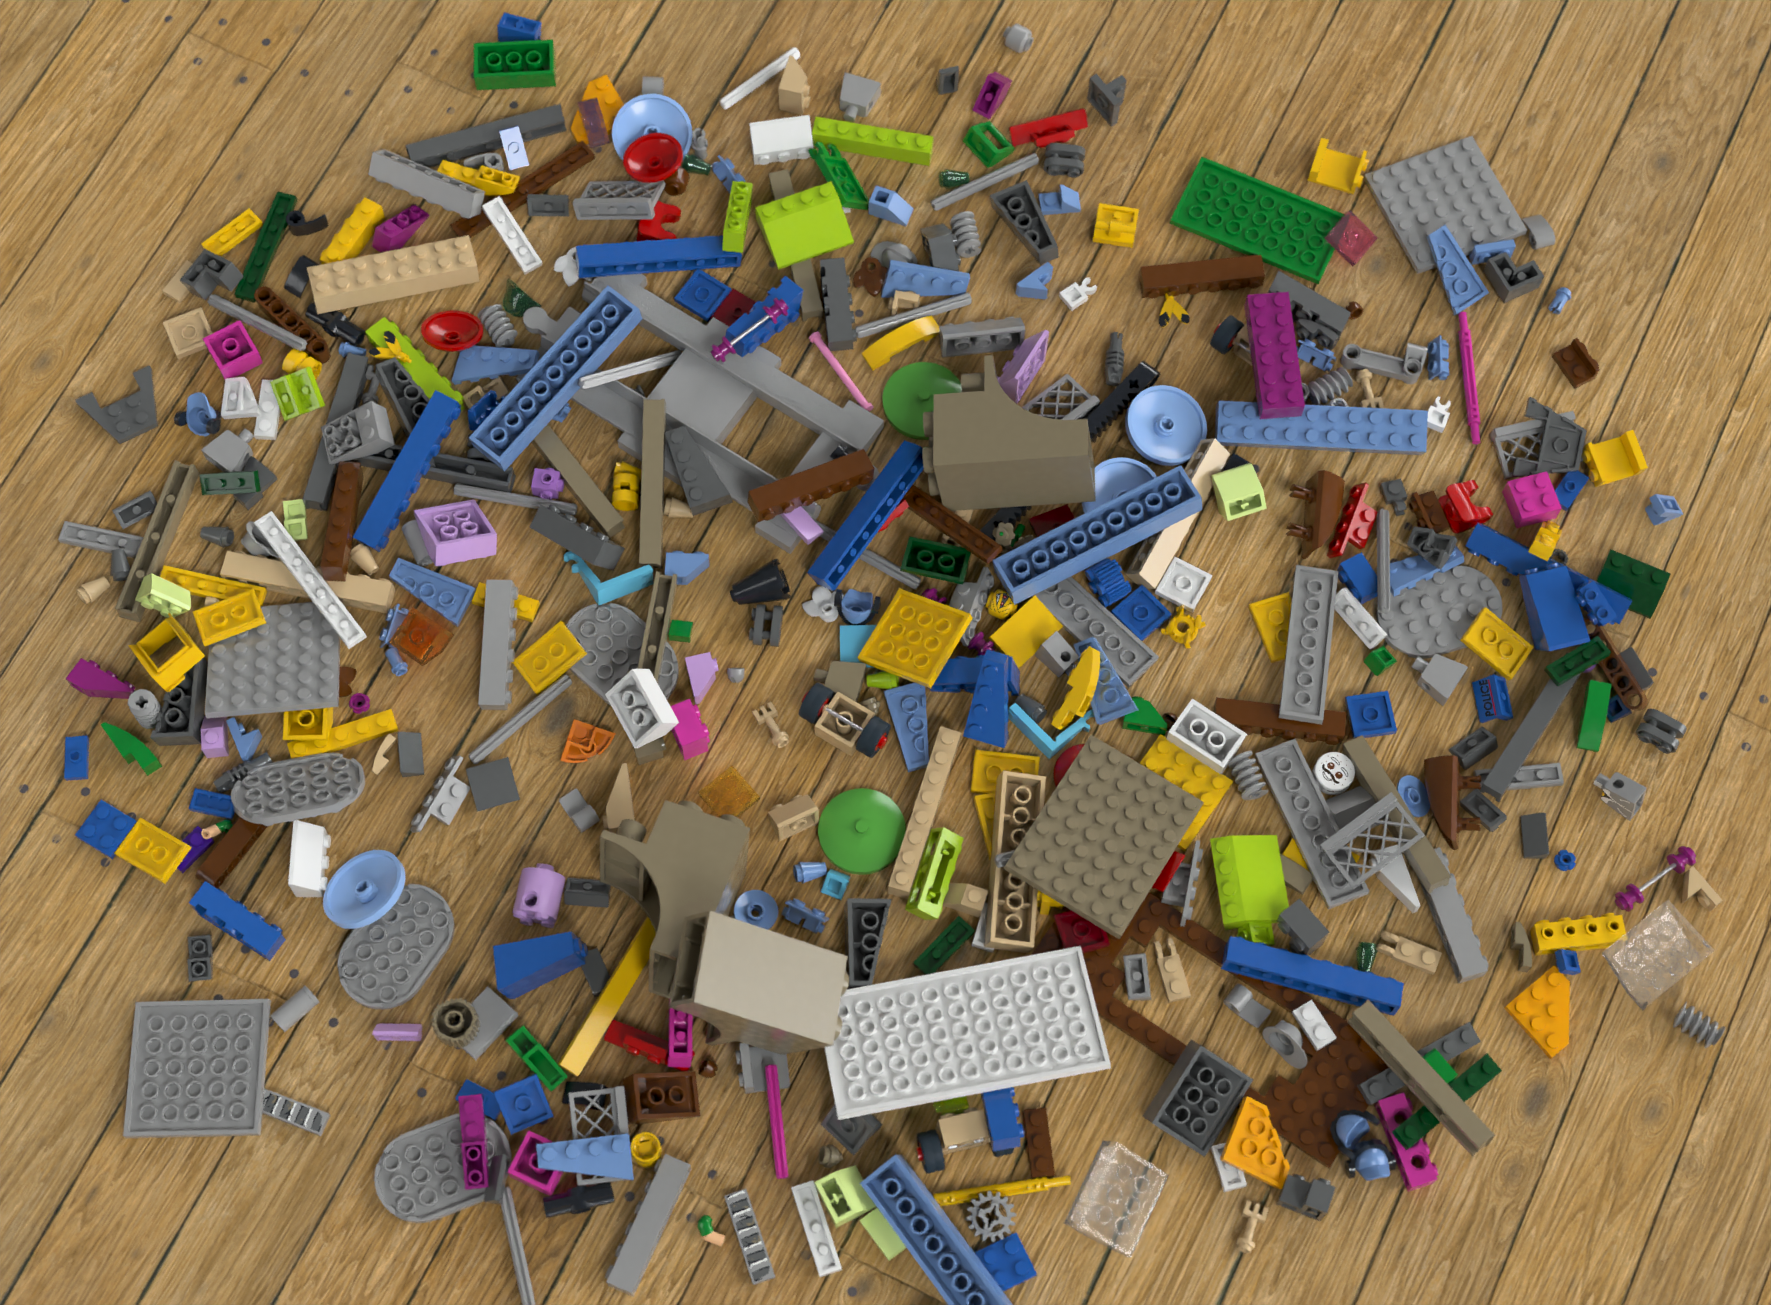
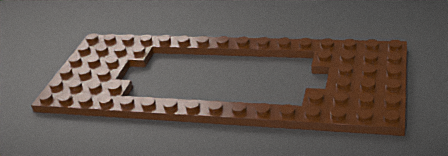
M1149 892L1120 939L1106 932L1110 946L1084 953L1083 957L1098 1016L1174 1066L1187 1045L1113 997L1126 975L1112 964L1129 939L1145 948L1159 927L1220 967L1227 942L1193 920L1186 919L1185 926H1180L1182 913L1166 903H1161V899ZM1064 907L1063 910L1061 911V913H1062V912H1065V911H1069L1070 909L1067 908V907ZM1055 921L1031 955L1064 949ZM1227 971L1291 1014L1295 1009L1312 1000L1336 1036L1335 1041L1318 1051L1315 1050L1306 1034L1303 1036L1301 1048L1311 1059L1294 1085L1278 1075L1265 1096H1262L1250 1087L1243 1095V1097L1248 1096L1267 1106L1271 1124L1280 1137L1329 1169L1340 1152L1330 1131L1332 1121L1335 1120L1338 1113L1345 1109L1364 1112L1368 1105L1357 1085L1387 1069L1389 1066L1352 1028L1348 1021L1302 991ZM1242 1097V1099L1240 1100V1102L1238 1103V1105H1237L1236 1108H1238V1109L1240 1108V1105H1241V1103H1242L1243 1097Z

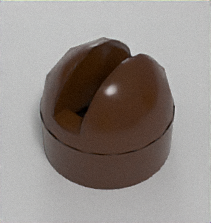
M1355 301L1349 302V306L1345 308L1351 312L1349 317L1351 320L1360 317L1364 311L1361 305Z
M1172 712L1162 715V718L1168 724L1166 731H1169L1174 725L1166 717H1169L1174 723L1178 719Z
M706 1058L701 1063L698 1074L705 1078H713L716 1075L715 1071L718 1070L717 1064Z

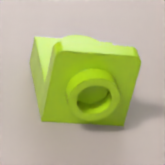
M1249 922L1237 929V937H1242L1254 943L1261 942L1269 947L1275 945L1271 923Z

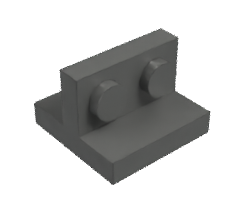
M1095 74L1090 77L1087 100L1112 127L1118 122L1119 110L1124 100L1127 80L1121 75L1106 85Z
M836 1105L832 1107L821 1123L853 1156L859 1152L864 1143L882 1126L871 1114L838 1120Z

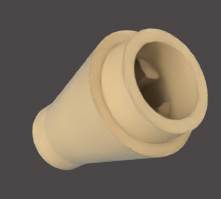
M673 497L672 499L666 498L664 515H668V518H693L689 504Z
M361 543L351 550V559L366 571L369 576L379 570L368 546Z
M103 576L80 585L76 592L84 604L93 603L111 586Z

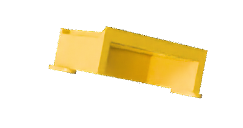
M170 613L168 618L163 620L135 645H128L150 676L166 692H170L185 679L184 674L205 657L189 634ZM178 636L185 646L158 668L149 656L163 644L170 642L174 637Z

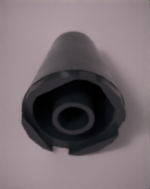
M771 560L733 584V589L730 590L733 602L744 605L790 599L791 595L788 594L790 588L783 570L779 571L778 568L779 560Z

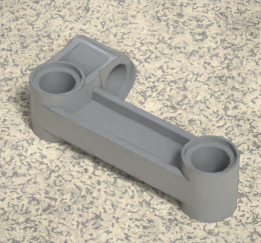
M1407 343L1403 359L1362 349L1356 344H1348L1343 350L1340 363L1346 369H1368L1369 372L1399 379L1406 384H1415L1421 374L1428 347Z

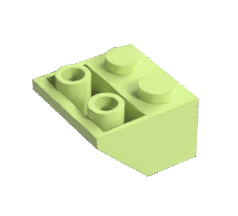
M1251 463L1211 475L1219 514L1227 521L1267 509L1263 488Z
M152 573L143 578L135 598L136 601L141 602V606L147 609L154 608L167 618L169 613L176 617L189 611L191 608L189 590Z
M856 1165L835 1171L815 1182L816 1190L836 1228L877 1207L860 1183L863 1181V1178Z

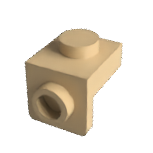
M896 290L894 298L891 297L889 302V309L892 310V315L897 314L898 308L909 310L918 308L920 295L912 291L902 292Z

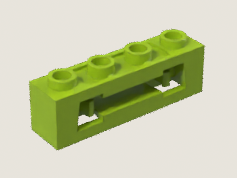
M743 181L732 182L723 230L722 251L743 253L752 204L753 183Z
M944 827L930 830L905 907L906 911L924 920L938 919L942 912L944 898L949 891L951 877L955 872L958 855L962 850L963 837ZM935 843L936 845L933 854L930 855L933 844ZM921 889L918 901L915 902L918 890Z

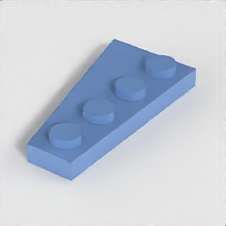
M1443 225L1427 236L1455 316L1489 292L1446 225Z
M890 260L881 291V298L894 297L896 290L902 292L912 291L920 296L961 295L966 293L970 273Z
M473 346L467 350L460 351L452 382L454 385L462 384V381L470 380L471 382H476L481 378L487 377L495 379L499 378L500 375L506 374L509 376L527 374L538 362L540 353L537 350Z
M1455 546L1450 558L1442 569H1437L1420 555L1390 563V592L1395 597L1400 594V590L1404 588L1411 589L1416 586V582L1422 579L1427 581L1433 578V574L1436 572L1443 573L1464 563V555Z
M401 558L397 559L389 575L392 581L457 627L476 591L475 587Z
M912 683L884 691V697L907 771L911 772L926 768L929 763L925 686Z

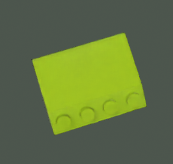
M832 181L755 207L756 221L778 270L854 243L840 199Z
M1232 835L1210 839L1224 929H1238L1249 922L1278 923L1279 915L1289 905L1277 835Z

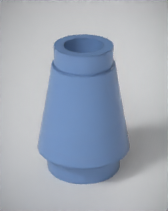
M798 862L797 865H793L795 881L803 884L827 875L825 862Z

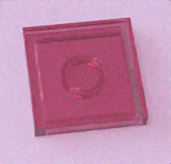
M1351 210L1347 211L1325 236V239L1351 266L1356 265L1378 239Z

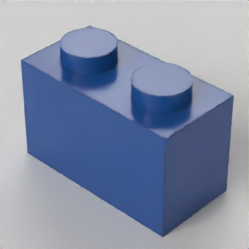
M1362 552L1340 563L1337 570L1338 579L1341 583H1345L1348 590L1361 605L1378 596L1377 575Z

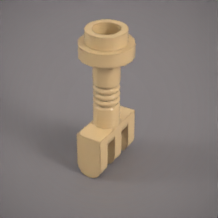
M1368 369L1358 371L1356 381L1362 383L1366 400L1360 402V406L1376 408L1375 405H1377L1378 408H1384L1382 398H1374L1369 381L1373 378L1372 373Z
M769 702L767 706L770 711L767 712L765 707L761 706L759 709L762 715H759L756 709L752 711V714L759 725L766 722L774 736L772 739L773 744L778 748H782L789 743V736L787 732H781L773 718L778 716V713L772 702Z
M1246 1200L1242 1213L1243 1217L1248 1218L1243 1238H1238L1236 1243L1238 1245L1237 1249L1243 1253H1251V1250H1254L1255 1243L1252 1241L1256 1224L1257 1222L1264 1224L1269 1207L1264 1206L1262 1214L1258 1213L1260 1204L1255 1203L1254 1209L1251 1211L1249 1210L1251 1207V1201Z

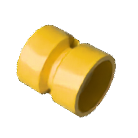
M295 348L287 354L282 365L283 371L288 374L311 367L315 380L319 377L322 370L321 362L308 357L307 353Z
M628 473L614 476L612 488L614 492L612 493L611 504L616 510L634 511L638 509V492L640 491L641 480L638 476Z
M642 1132L637 1134L631 1142V1153L639 1166L651 1168L656 1165L659 1158L661 1159L662 1148L654 1134Z

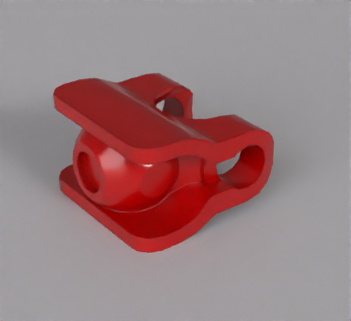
M657 201L654 207V218L639 219L636 242L677 239L673 233L664 230L661 225L678 222L681 217V210L677 206Z
M1475 480L1449 485L1446 488L1447 495L1441 496L1438 499L1452 532L1456 534L1476 527L1478 522L1485 524L1494 515L1488 506L1477 507L1470 501L1469 497L1476 493V490L1479 488Z

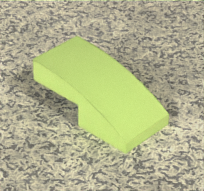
M303 499L283 501L284 528L294 541L308 539L307 514Z
M878 1208L859 1220L888 1261L907 1248Z

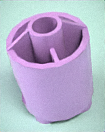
M543 863L537 864L536 868L528 867L522 869L513 907V916L520 918V923L524 925H533L534 922L540 923L541 926L553 928L554 923L557 921L565 877L554 872L553 866Z

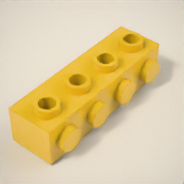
M365 197L360 203H357L350 218L344 221L342 229L333 236L329 247L322 251L320 255L321 265L357 258L373 236L375 228L381 225L385 219L382 206Z
M1606 913L1598 918L1586 915L1578 920H1571V918L1566 917L1558 919V922L1550 923L1549 920H1540L1530 929L1535 956L1555 954L1560 949L1584 951L1622 947L1628 941L1623 916H1615L1614 913Z

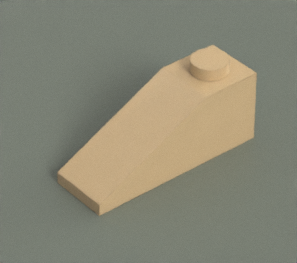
M627 763L621 765L606 806L607 815L603 816L604 829H609V832L615 834L623 820H635Z

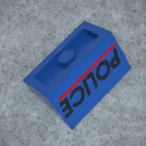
M1493 674L1472 682L1480 723L1496 718L1505 721L1513 719L1505 678Z

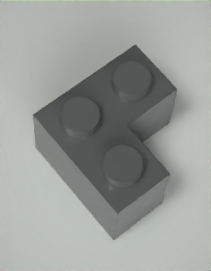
M944 223L921 228L923 247L928 253L930 267L959 271L958 265H961L960 256L955 252L957 239L956 235L952 234L951 229H948Z
M204 249L180 281L193 295L206 301L218 285L232 292L243 278V275L231 261Z
M1507 252L1488 259L1483 271L1503 303L1538 289L1544 278L1543 273L1534 260L1516 268Z
M1300 898L1283 911L1277 919L1279 929L1284 934L1288 933L1291 937L1289 942L1290 950L1295 954L1310 956L1324 944L1329 934L1327 928Z
M1297 1174L1288 1175L1276 1205L1321 1221L1328 1212L1336 1187L1332 1186L1330 1181L1323 1178L1313 1179L1309 1183L1305 1181L1306 1179L1303 1176Z

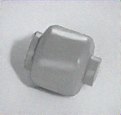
M1014 24L1012 27L1008 26L1003 34L1005 46L1017 53L1027 52L1034 40L1032 32L1020 24Z

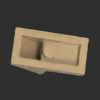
M1694 866L1684 874L1682 904L1696 895L1699 903L1711 911L1723 901Z

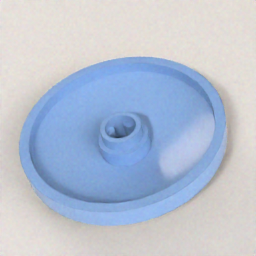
M644 94L628 101L617 113L612 128V139L615 150L622 161L625 151L632 142L651 133L671 135L678 140L682 147L683 160L688 155L692 144L691 122L685 110L673 99L660 94Z
M1167 385L1149 387L1140 392L1127 409L1125 427L1131 444L1144 458L1156 464L1165 466L1183 464L1191 459L1200 441L1206 439L1207 424L1201 407L1188 393L1176 387Z
M1112 458L1100 463L1095 467L1096 501L1082 502L1084 513L1156 478L1157 475L1145 464L1130 458Z
M371 850L353 857L336 871L326 887L323 897V908L326 915L335 925L345 929L361 928L380 919L393 907L403 891L406 878L404 866L394 854L385 850Z

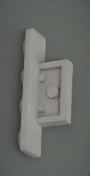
M983 567L977 583L964 582L963 585L957 584L949 603L950 607L970 613L973 618L960 639L963 646H968L970 640L974 637L975 627L981 619L982 609L987 603L989 591L994 585V577L988 567Z
M462 756L451 757L444 766L446 770L442 776L435 780L433 792L431 795L426 796L422 803L424 807L411 821L412 827L410 831L413 833L422 830L430 815L445 825L451 823L471 787L454 777L456 770L463 760Z
M1198 840L1195 842L1191 864L1181 863L1162 896L1161 903L1183 907L1180 926H1185L1186 919L1191 920L1193 907L1189 906L1190 900L1194 901L1196 887L1192 886L1193 881L1198 880L1200 868H1196V863L1201 862L1203 849L1199 848L1200 841Z

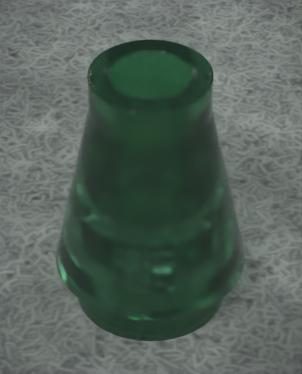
M692 153L691 155H685L682 168L688 173L709 176L712 164L705 162Z
M948 169L939 172V185L941 188H953L967 184L970 180L968 172Z
M1368 942L1358 943V947H1356L1358 971L1371 972L1378 952L1376 944Z

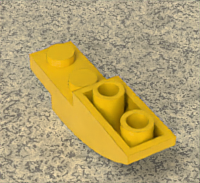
M442 160L437 170L442 174L485 191V196L514 193L520 180V176L481 165L480 169L476 170Z
M1543 521L1528 552L1548 562L1561 536L1562 530L1559 529L1560 526L1552 521L1547 523Z
M1091 646L1082 652L1080 662L1076 668L1071 670L1067 683L1073 688L1065 695V702L1053 715L1051 725L1062 731L1068 728L1075 715L1084 717L1094 696L1100 670V652Z

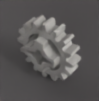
M987 1191V1197L979 1193L980 1200L972 1199L973 1208L967 1207L971 1215L967 1216L966 1220L972 1221L968 1228L976 1229L974 1232L975 1236L981 1233L983 1241L987 1239V1236H990L991 1242H995V1236H998L1001 1240L1004 1239L1003 1232L1005 1231L1010 1234L1011 1231L1008 1226L1015 1225V1222L1011 1221V1217L1016 1216V1213L1010 1212L1014 1205L1006 1204L1007 1196L1000 1199V1192H996L995 1196H992L991 1191ZM991 1200L988 1207L984 1209L978 1208L982 1203ZM999 1204H1001L1006 1211V1217L1001 1215L999 1211ZM994 1210V1215L997 1218L996 1220H991L988 1225V1218L985 1217V1214ZM976 1216L981 1217L984 1223L982 1229L976 1222ZM999 1223L1003 1224L1001 1229L991 1232L993 1226Z

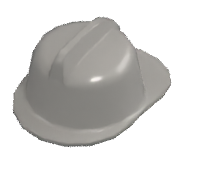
M885 241L877 244L871 252V257L878 259L881 266L888 268L890 260L917 264L914 253L903 244Z
M248 522L246 524L247 533L241 539V543L253 556L263 555L267 557L272 555L279 558L256 528L254 522Z
M1281 1020L1276 1026L1264 1028L1262 1032L1264 1040L1287 1063L1300 1069L1306 1066L1307 1057L1301 1048L1303 1044L1301 1033L1295 1026Z

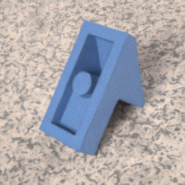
M1060 185L1059 192L1039 194V206L1043 215L1081 212L1079 193L1064 185Z
M1047 262L1017 283L1016 295L1018 297L1047 299L1048 289L1044 285L1052 279L1053 266Z
M1655 494L1649 498L1652 504L1645 508L1653 525H1659L1683 515L1674 496Z
M235 717L226 720L241 759L243 761L249 760L250 762L262 739V734L259 729L246 733L242 722L238 724Z

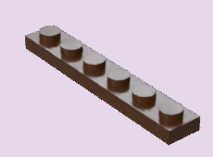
M913 484L902 498L908 503L909 510L986 564H989L1003 551L1000 544Z

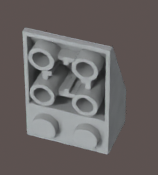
M372 401L321 427L329 464L331 465L377 454L395 445L386 408Z

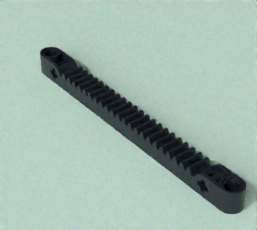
M1143 360L1087 418L1091 443H1095L1097 437L1102 436V431H1107V427L1112 425L1113 420L1116 421L1118 419V414H1123V409H1128L1129 402H1132L1140 392L1152 387L1160 376L1159 371ZM1032 506L1001 508L980 531L996 542V538L993 536L994 528H997L1000 522L1005 524L1011 523L1015 527L1016 521L1020 522L1021 515L1026 516L1027 510L1031 511Z

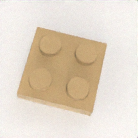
M202 307L163 322L178 359L206 349L203 338L213 334Z

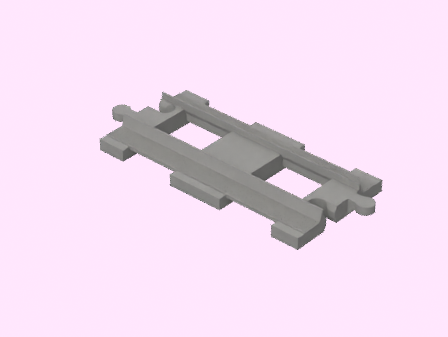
M643 274L596 277L591 284L586 281L584 282L585 287L582 293L584 301L591 304L609 285L640 310L642 320L638 325L682 351V354L647 398L618 380L584 390L580 387L571 397V400L623 431L624 433L617 440L618 447L641 462L643 400L665 399L666 432L685 426L730 493L732 500L752 511L748 504V491L775 482L778 479L726 448L722 443L757 397L820 435L791 475L832 461L833 459L830 455L840 444L848 447L846 451L849 454L862 449L866 452L884 428V420L851 400L842 409L778 370L781 367V358L760 345L754 352L748 353L744 357H740L737 353H729L725 356V362L721 360L717 362L710 353L713 350L711 345H720L722 337L726 336V330L729 327L714 317L705 326L644 289L647 286V279ZM532 307L525 311L523 321L526 330L530 333L541 335V347L537 350L540 353L538 361L582 313L572 307H568L556 322L548 317L546 311L540 307ZM597 369L594 373H598V372H602V371H601L600 369ZM526 374L518 375L516 377L517 383H519L525 377ZM665 437V477L683 487ZM875 466L873 480L865 485H857L860 490L867 491L878 477L879 472ZM813 502L809 506H801L813 520L818 518L821 511L819 504ZM780 514L771 520H763L755 525V531L758 535L789 554L792 553L802 539Z

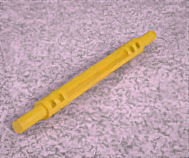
M1070 1176L1049 1179L1041 1177L933 1193V1197L940 1206L971 1202L972 1199L978 1201L980 1200L978 1194L981 1193L984 1197H987V1191H991L992 1196H995L996 1192H1000V1197L1047 1191L1052 1187L1071 1185Z

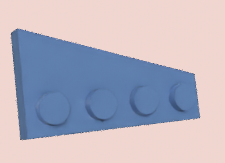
M1090 637L1074 644L1075 651L1079 656V662L1082 652L1089 646L1100 652L1099 677L1091 701L1096 723L1102 725L1139 710L1097 639Z
M629 1134L536 1144L538 1169L634 1181Z

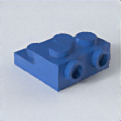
M1594 580L1582 583L1575 590L1577 602L1582 607H1586L1589 612L1587 616L1593 625L1597 624L1598 627L1604 626L1618 617Z

